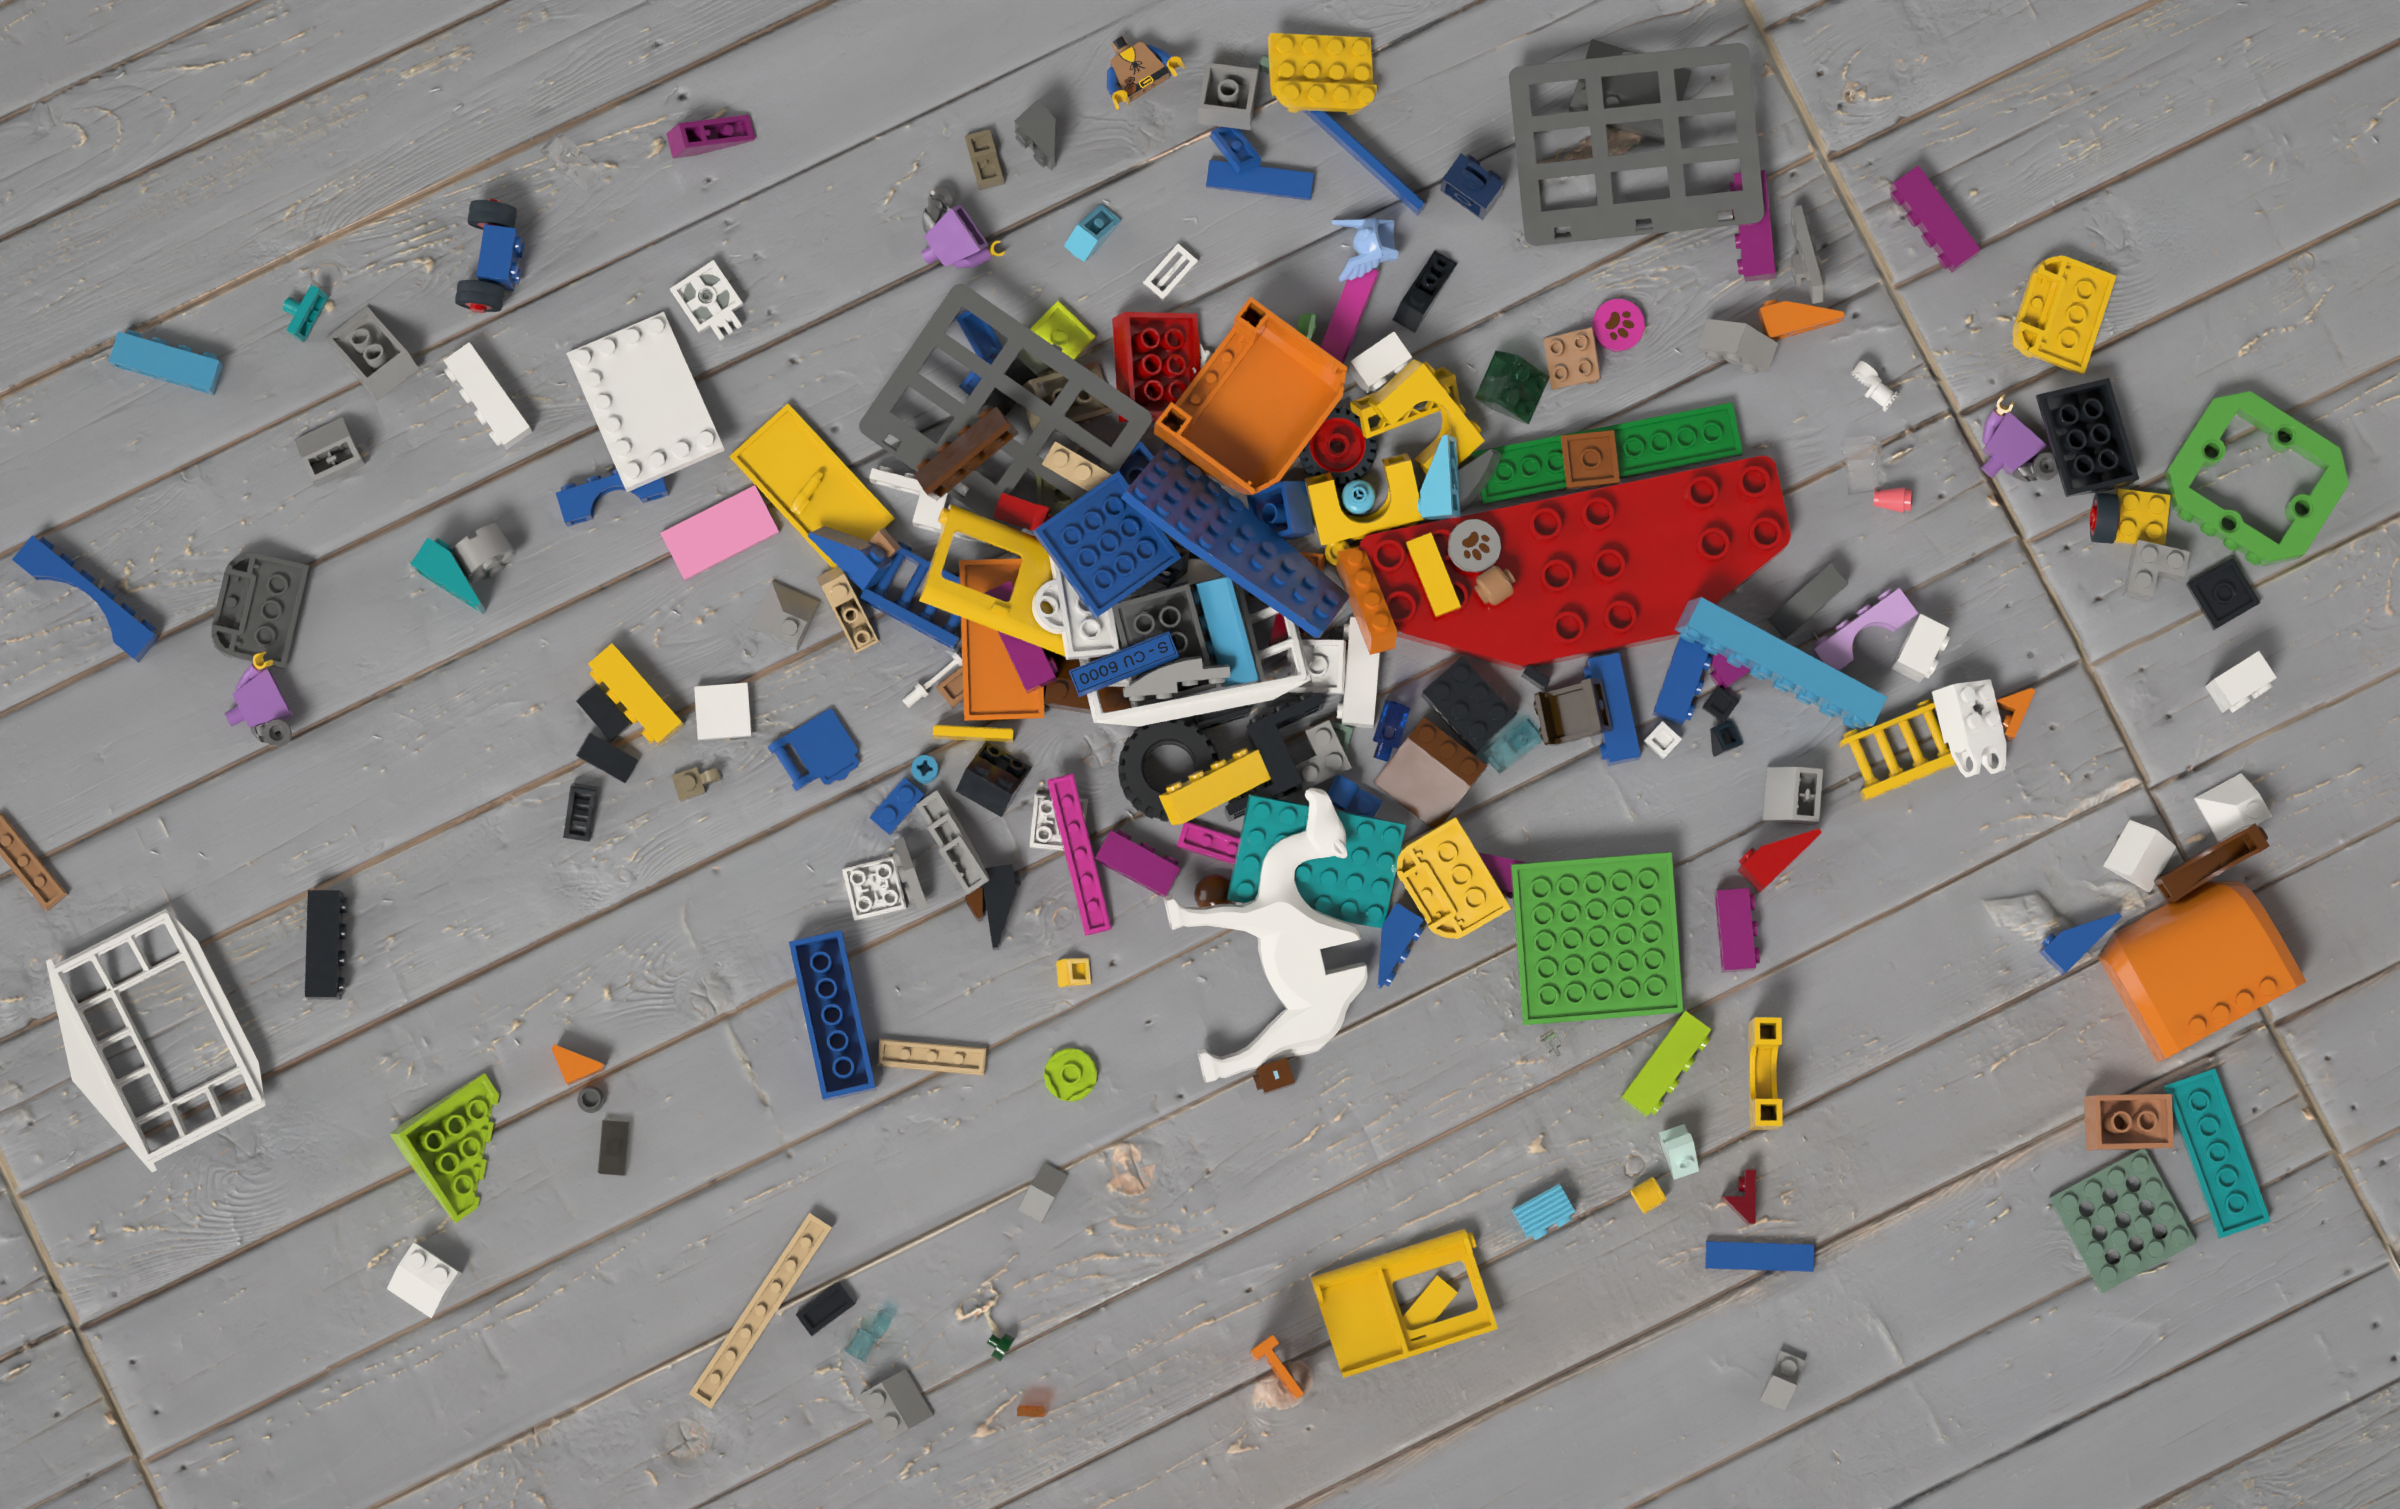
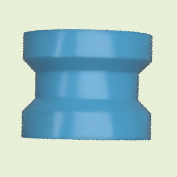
M928 755L917 757L911 766L914 778L923 784L933 782L939 773L936 760Z

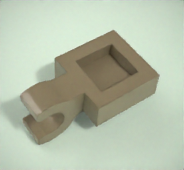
M695 767L671 775L680 801L705 794L704 785L721 780L717 768L700 774L699 769Z

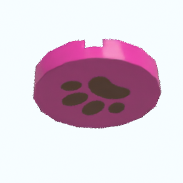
M1612 299L1603 303L1596 310L1592 327L1596 341L1603 348L1613 352H1621L1635 347L1641 340L1645 329V322L1640 309L1635 304L1624 299Z

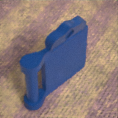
M832 709L824 711L768 746L771 754H776L794 782L792 786L796 792L818 778L825 785L845 780L849 773L859 765V761L855 756L858 753V749ZM789 743L792 745L810 774L802 777L784 749V746Z

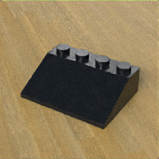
M2109 378L2036 395L2066 497L2118 489L2129 486L2139 479Z

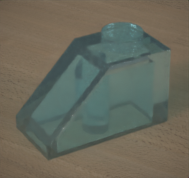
M1527 719L1502 736L1483 755L1488 759L1490 765L1501 774L1542 743L1543 740L1540 737L1539 730L1530 719Z

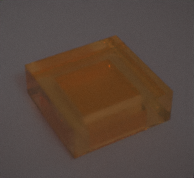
M1019 1405L1017 1407V1417H1045L1044 1406Z

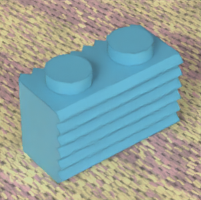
M1560 1184L1511 1210L1526 1238L1528 1239L1533 1236L1534 1240L1548 1234L1547 1228L1556 1223L1559 1228L1572 1220L1570 1215L1575 1213Z

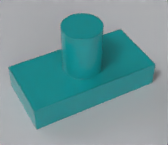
M310 285L302 302L288 297L284 301L282 309L294 317L286 331L295 339L304 343L329 296L320 288Z

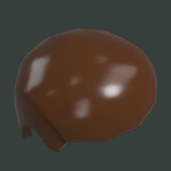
M1218 874L1204 876L1196 884L1194 891L1197 905L1199 907L1218 904L1236 905L1235 901L1227 899L1231 881Z

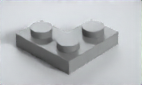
M1330 719L1305 730L1316 755L1295 765L1303 782V790L1352 768Z
M904 837L893 840L896 851H893L892 854L902 883L908 881L909 886L904 887L909 902L915 901L918 911L928 908Z

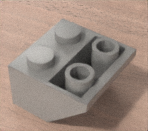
M343 417L294 439L301 459L316 487L365 465Z
M1807 767L1766 768L1762 821L1816 826L1819 823L1823 769Z

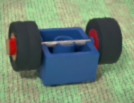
M496 199L471 201L467 222L470 226L483 230L476 275L478 280H461L458 282L455 297L457 305L470 309V311L475 313L499 312L503 308L505 290L514 291L515 284L520 283L521 268H518L519 258L524 257L525 243L522 242V237L519 236L515 228L517 209Z

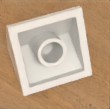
M2129 820L2103 866L2150 893L2155 885L2154 880L2159 878L2176 846L2158 830Z

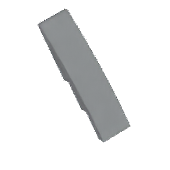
M936 790L917 803V808L929 825L927 827L941 848L939 849L940 854L966 894H971L990 881L969 837L942 792Z

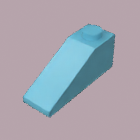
M1443 435L1420 490V498L1418 499V511L1422 518L1436 520L1460 517L1457 443L1455 437Z

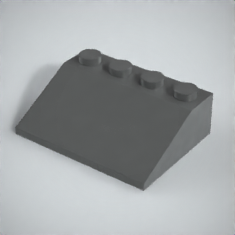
M1592 39L1585 59L1620 56L1623 52L1632 51ZM1685 68L1674 69L1677 101L1683 100L1692 70ZM1658 71L1601 77L1605 109L1661 103ZM1585 79L1578 80L1568 113L1588 111ZM1663 119L1606 125L1665 144Z
M1188 581L1120 601L1112 607L1123 649L1169 631L1179 658L1175 660L1201 656L1202 666L1211 665ZM1145 672L1132 676L1131 680L1133 681ZM1209 679L1198 680V685L1182 686V682H1177L1178 693H1172V698L1156 699V695H1145V700L1137 701L1138 706L1164 702L1216 688L1217 686L1216 683L1210 684Z

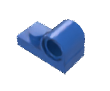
M1338 774L1334 777L1326 792L1333 806L1344 812L1374 818L1382 803V800L1360 789L1357 784Z

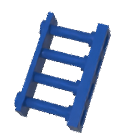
M898 541L901 549L891 559L892 564L882 576L876 588H873L871 591L868 589L863 591L860 596L861 601L955 651L960 642L955 631L961 621L960 616L952 614L948 623L940 628L933 624L934 619H932L937 610L936 607L927 604L923 613L920 612L918 616L909 611V604L927 571H929L931 563L913 554L910 546ZM905 558L918 565L900 600H896L893 603L885 599L887 596L885 593ZM942 569L941 574L943 578L960 584L959 577Z

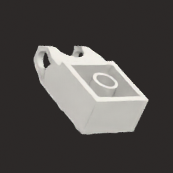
M1991 679L1952 684L1933 691L1932 695L1944 744L1949 743L1951 755L1965 778L1978 775L1981 763L1991 774L2004 771L2007 743ZM1992 753L1998 757L1999 763L1997 768L1992 765ZM1969 756L1973 762L1972 771H1969L1966 767V760Z

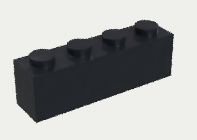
M308 890L305 998L341 1000V993H345L346 980L345 977H341L342 967L346 966V950H342V940L347 939V924H343V913L348 911V898L344 897V893L340 890Z

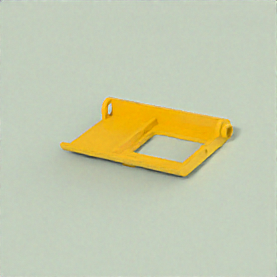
M950 504L948 508L943 507L938 518L942 530L919 601L1065 656L1062 634H1054L1043 629L1035 620L1032 612V600L1035 593L1045 583L1053 580L1049 554L1038 539L1033 535ZM954 532L966 534L1021 556L1022 563L1009 602L999 600L942 577V569ZM1046 601L1041 602V610L1045 614H1052L1053 608L1051 604Z
M1464 1228L1310 1277L1343 1378L1498 1329L1473 1255L1472 1248L1476 1247L1472 1232L1467 1233ZM1455 1262H1463L1478 1308L1474 1311L1415 1330H1408L1396 1299L1393 1283Z

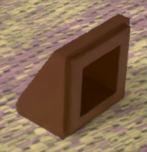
M981 886L965 896L966 904L979 922L983 920V887Z

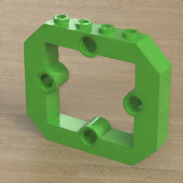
M2251 391L2214 398L2208 404L2165 472L2173 510L2178 512L2177 516L2187 523L2192 521L2199 525L2200 531L2209 537L2216 536L2221 539L2223 546L2234 552L2238 550L2246 555L2244 558L2255 566L2300 559L2305 555L2349 485L2340 447ZM2235 414L2268 434V444L2274 451L2286 452L2291 449L2324 470L2309 495L2299 494L2286 505L2285 516L2291 523L2278 543L2244 523L2237 511L2224 510L2189 488L2202 466L2206 468L2216 466L2224 457L2226 448L2220 437ZM2279 431H2283L2288 435V443H2283L2278 439L2277 433ZM2212 447L2216 451V457H2207L2204 448ZM2295 504H2302L2306 509V514H2297ZM2222 519H2229L2233 523V530H2225L2221 525Z

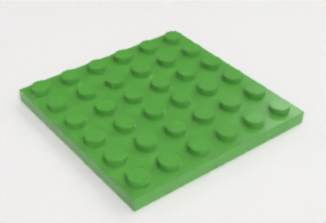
M1672 852L1511 864L1522 1025L1683 1013Z

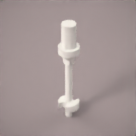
M956 652L952 654L951 657L954 660L923 686L917 683L914 686L916 689L902 700L903 703L910 708L920 698H926L929 695L926 692L927 689L956 664L960 667L962 666V653L960 655Z

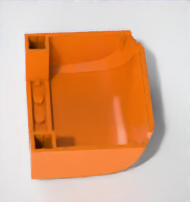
M1250 296L1235 316L1232 329L1176 404L1171 402L1156 421L1154 434L1228 487L1245 495H1254L1282 479L1341 400L1348 367Z
M2239 881L2206 882L2176 902L2168 903L2116 931L2098 956L2099 961L2157 1063L2307 982L2261 902L2245 884Z

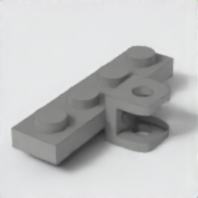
M1801 205L1791 207V227L1799 254L1791 255V272L1795 287L1801 286L1802 278H1806L1812 303L1823 302V291L1827 290V281L1825 275H1822L1820 255L1815 251L1814 235H1809L1811 230L1810 219L1808 215H1804Z

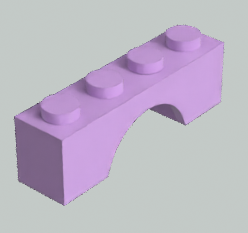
M1900 588L1894 592L1889 589L1878 597L1880 601L1873 607L1868 604L1856 613L1859 616L1851 623L1847 619L1835 628L1836 634L1830 638L1824 635L1814 643L1816 648L1813 649L1811 654L1821 662L1841 671L1854 660L1852 644L1855 635L1859 631L1871 626H1880L1894 633L1914 619L1918 612Z

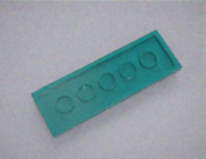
M2214 1068L2163 1086L2166 1094H2172L2173 1115L2218 1239L2270 1222L2269 1214L2216 1069Z

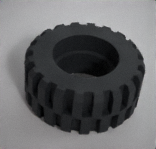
M1182 718L1144 725L1142 727L1139 726L1134 730L1132 736L1127 738L1120 752L1118 773L1123 793L1138 812H1143L1145 816L1151 819L1154 817L1165 822L1169 820L1159 798V795L1163 793L1153 789L1148 784L1144 775L1146 758L1154 749L1163 745H1176L1183 748L1193 760L1194 773L1203 770L1205 773L1211 770L1210 765L1219 761L1216 746L1211 742L1209 735L1201 731L1200 727L1195 723L1190 724L1186 722V719Z

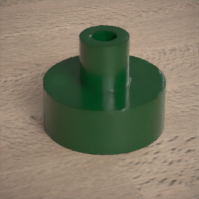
M1005 1333L1002 1339L992 1334L987 1341V1344L995 1348L991 1356L1001 1362L1015 1338Z

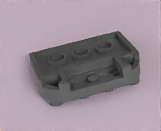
M248 552L235 557L225 569L212 622L211 638L214 647L226 657L253 662L254 655L266 651L267 653L263 656L264 662L272 659V667L285 670L309 565L254 552Z

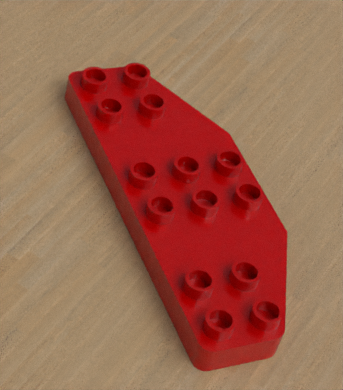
M1757 456L1371 534L1361 540L1359 549L1366 551L1396 626L1397 637L1515 670H1523L1528 665L1538 667L1675 639L1681 633L1674 629L1688 601L1702 597L1715 605L1720 603L1784 551L1790 541L1791 531L1776 464L1768 456ZM1478 519L1487 522L1500 537L1501 550L1499 558L1493 566L1500 567L1502 571L1507 568L1516 582L1512 584L1514 593L1498 605L1485 604L1474 588L1477 585L1476 578L1488 569L1478 573L1463 571L1453 563L1448 554L1450 533L1457 525L1466 520ZM1432 533L1461 605V608L1438 617L1434 615L1406 545V542Z

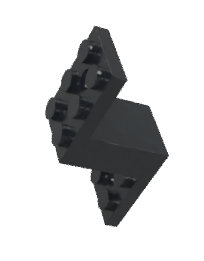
M1312 691L1298 697L1299 701L1291 706L1288 703H1284L1274 708L1273 714L1267 717L1264 714H1260L1249 720L1250 723L1246 727V734L1253 749L1259 750L1271 778L1268 780L1270 786L1267 783H1263L1253 788L1251 795L1279 800L1302 789L1303 782L1278 730L1323 710L1324 700L1320 692L1315 695ZM1241 794L1228 801L1227 806H1225V815L1229 822L1245 815L1249 795L1243 797Z

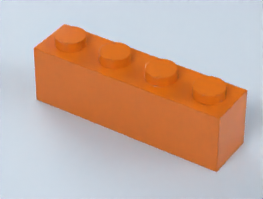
M1359 546L1338 551L1336 570L1344 591L1349 595L1348 601L1369 654L1372 655L1395 649L1397 629L1366 551L1360 550Z

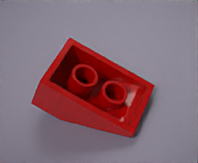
M1818 828L1763 845L1757 851L1752 847L1738 861L1741 867L1737 871L1761 893L1817 839L1822 831Z

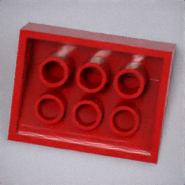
M1123 312L1112 318L1117 390L1148 410L1152 415V422H1156L1171 402L1176 404L1201 370L1197 313ZM1118 414L1119 422H1129Z

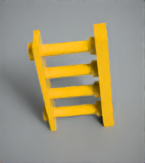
M1931 699L1917 704V709L1870 729L1860 733L1857 729H1854L1842 735L1844 739L1838 743L1839 747L1843 748L1850 745L1865 780L1863 784L1865 788L1859 792L1863 802L1956 765L1947 743L1944 744L1940 726L1933 710H1936L1935 703H1932ZM1921 715L1924 716L1939 751L1937 754L1938 758L1930 762L1927 758H1924L1909 723V720ZM1897 725L1900 727L1915 762L1912 764L1914 768L1905 772L1903 768L1899 767L1884 730ZM1872 735L1875 736L1890 771L1888 774L1889 778L1881 782L1878 778H1875L1860 744V740Z

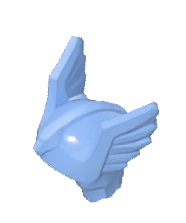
M1378 217L1332 220L1331 224L1358 229L1353 239V247L1358 256L1349 258L1338 278L1340 282L1347 279L1353 280L1357 277L1361 278L1373 268H1376L1379 263L1398 260L1399 252L1395 250L1394 220L1378 219Z

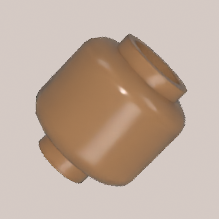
M1493 566L1476 578L1477 585L1474 588L1485 604L1498 605L1514 593L1512 584L1516 581L1507 568L1502 571L1500 567Z

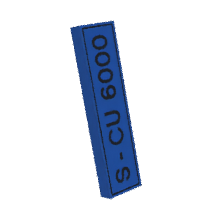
M1168 631L1072 669L1069 673L1078 696L1082 697L1179 658V655Z

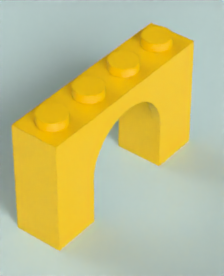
M1413 359L1367 402L1381 420L1390 425H1394L1414 405L1420 402L1433 401L1438 406L1442 416L1440 432L1436 439L1413 459L1425 475H1427L1443 435L1456 438L1458 465L1485 440L1479 434L1481 432L1480 427L1473 420H1468L1464 415L1466 412L1465 408L1457 400L1453 401L1449 396L1451 393L1450 389L1442 381L1438 382L1433 376L1436 373L1435 370L1426 361L1422 363Z
M1408 453L1381 459L1388 488L1387 497L1383 505L1369 515H1350L1340 507L1334 479L1330 472L1304 479L1317 537L1321 546H1336L1342 540L1349 538L1359 540L1369 533L1393 530V527L1401 525L1410 527L1418 524V521L1424 520L1418 511L1419 493Z
M1755 1017L1748 1023L1749 1130H1777L1783 1126L1782 1099H1778L1777 1054L1779 1046L1782 1045V1018Z

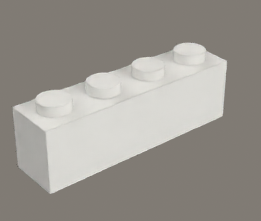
M470 342L443 360L447 365L444 372L452 383L456 380L462 387L459 393L467 404L470 402L474 403L478 409L474 414L482 425L488 423L493 431L489 435L497 446L503 444L505 449L508 450L532 433L527 422Z
M1350 617L1349 624H1344L1343 640H1348V648L1346 650L1344 697L1343 703H1338L1337 718L1342 719L1341 724L1345 726L1373 728L1380 652L1372 655L1369 654L1356 618Z

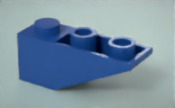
M1397 902L1381 929L1377 988L1380 990L1383 985L1389 987L1397 974L1393 971L1398 962L1403 964L1411 950L1407 949L1412 939L1417 942L1425 929L1421 926L1424 919Z

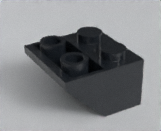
M986 741L965 769L956 792L1002 817L1012 804L1032 767Z

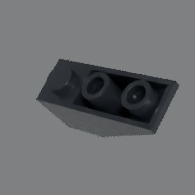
M1434 251L1400 302L1392 320L1415 333L1427 316L1457 263Z

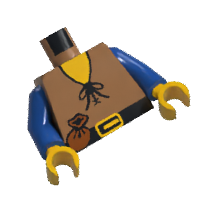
M1121 36L1111 43L1117 56L1110 60L1111 67L1107 70V90L1113 99L1115 109L1118 110L1120 102H1126L1127 105H1130V102L1168 80V69L1176 77L1178 74L1175 69L1177 67L1185 69L1186 67L1178 56L1173 57L1168 52L1152 44L1145 45L1142 41L1131 47L1126 38Z

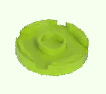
M1066 1048L1057 1051L1049 1058L1044 1070V1080L1047 1089L1054 1097L1062 1101L1075 1102L1084 1099L1092 1092L1097 1080V1070L1094 1061L1087 1053L1079 1049Z

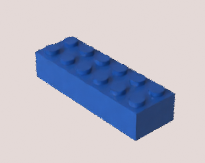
M842 930L789 941L823 1101L877 1090Z

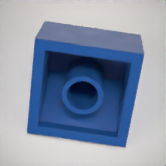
M1283 481L1254 495H1247L1249 511L1285 541L1295 540L1315 533L1305 481Z

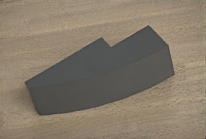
M1490 449L1458 470L1460 513L1477 498L1489 482L1501 458L1499 451Z
M1830 564L1768 620L1787 639L1849 583Z

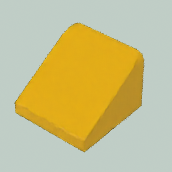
M1069 958L1056 962L1059 987L1091 985L1089 958Z

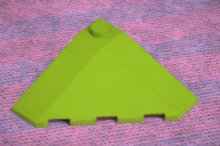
M482 1073L424 1109L389 1133L405 1159L454 1223L459 1222L477 1209L480 1197L475 1196L478 1181L483 1180L487 1160L483 1159L486 1142L490 1143L494 1125V1122H490L492 1107L498 1104L499 1094L485 1073Z

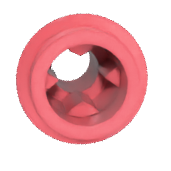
M1900 487L1874 491V506L1901 513L1911 511L1912 490Z

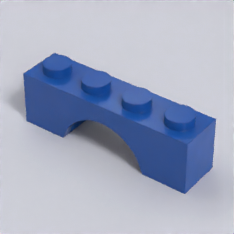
M617 469L611 472V476L604 478L601 475L586 479L585 484L576 486L575 483L561 487V491L556 492L567 527L592 520L596 504L607 493L617 490L626 491ZM663 477L629 491L636 495L643 503L669 496Z

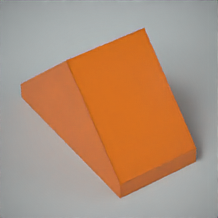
M555 1044L552 1046V1052L568 1086L604 1071L606 1067L603 1063Z

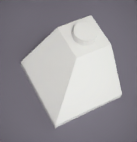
M2242 773L2194 798L2218 842L2241 827L2254 823L2259 825L2272 817L2259 792Z

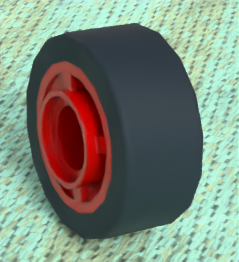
M2096 493L2090 511V538L2092 542L2113 544L2120 521L2118 494Z

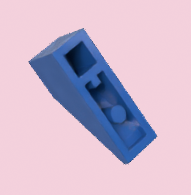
M823 526L810 532L808 535L862 590L876 585L892 564V561L886 556L885 552L875 544Z
M2116 913L2061 931L2056 936L2051 933L2041 943L2044 948L2039 953L2063 975L2122 916Z

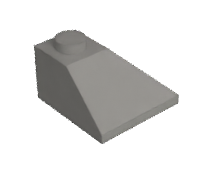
M771 581L749 629L795 650H799L820 602Z

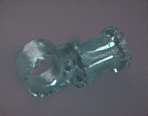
M879 1311V1314L875 1317L876 1320L872 1322L873 1325H870L868 1333L857 1327V1334L850 1346L844 1349L845 1352L865 1363L867 1360L865 1356L872 1344L877 1343L883 1337L893 1319L882 1311Z

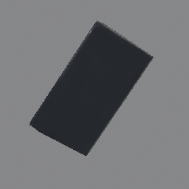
M1019 358L1012 363L1005 374L1021 386L1031 379L1038 378ZM995 388L986 401L993 409L998 407L1005 416L1017 403L997 388Z
M1245 705L1194 715L1196 725L1202 731L1249 716V708Z

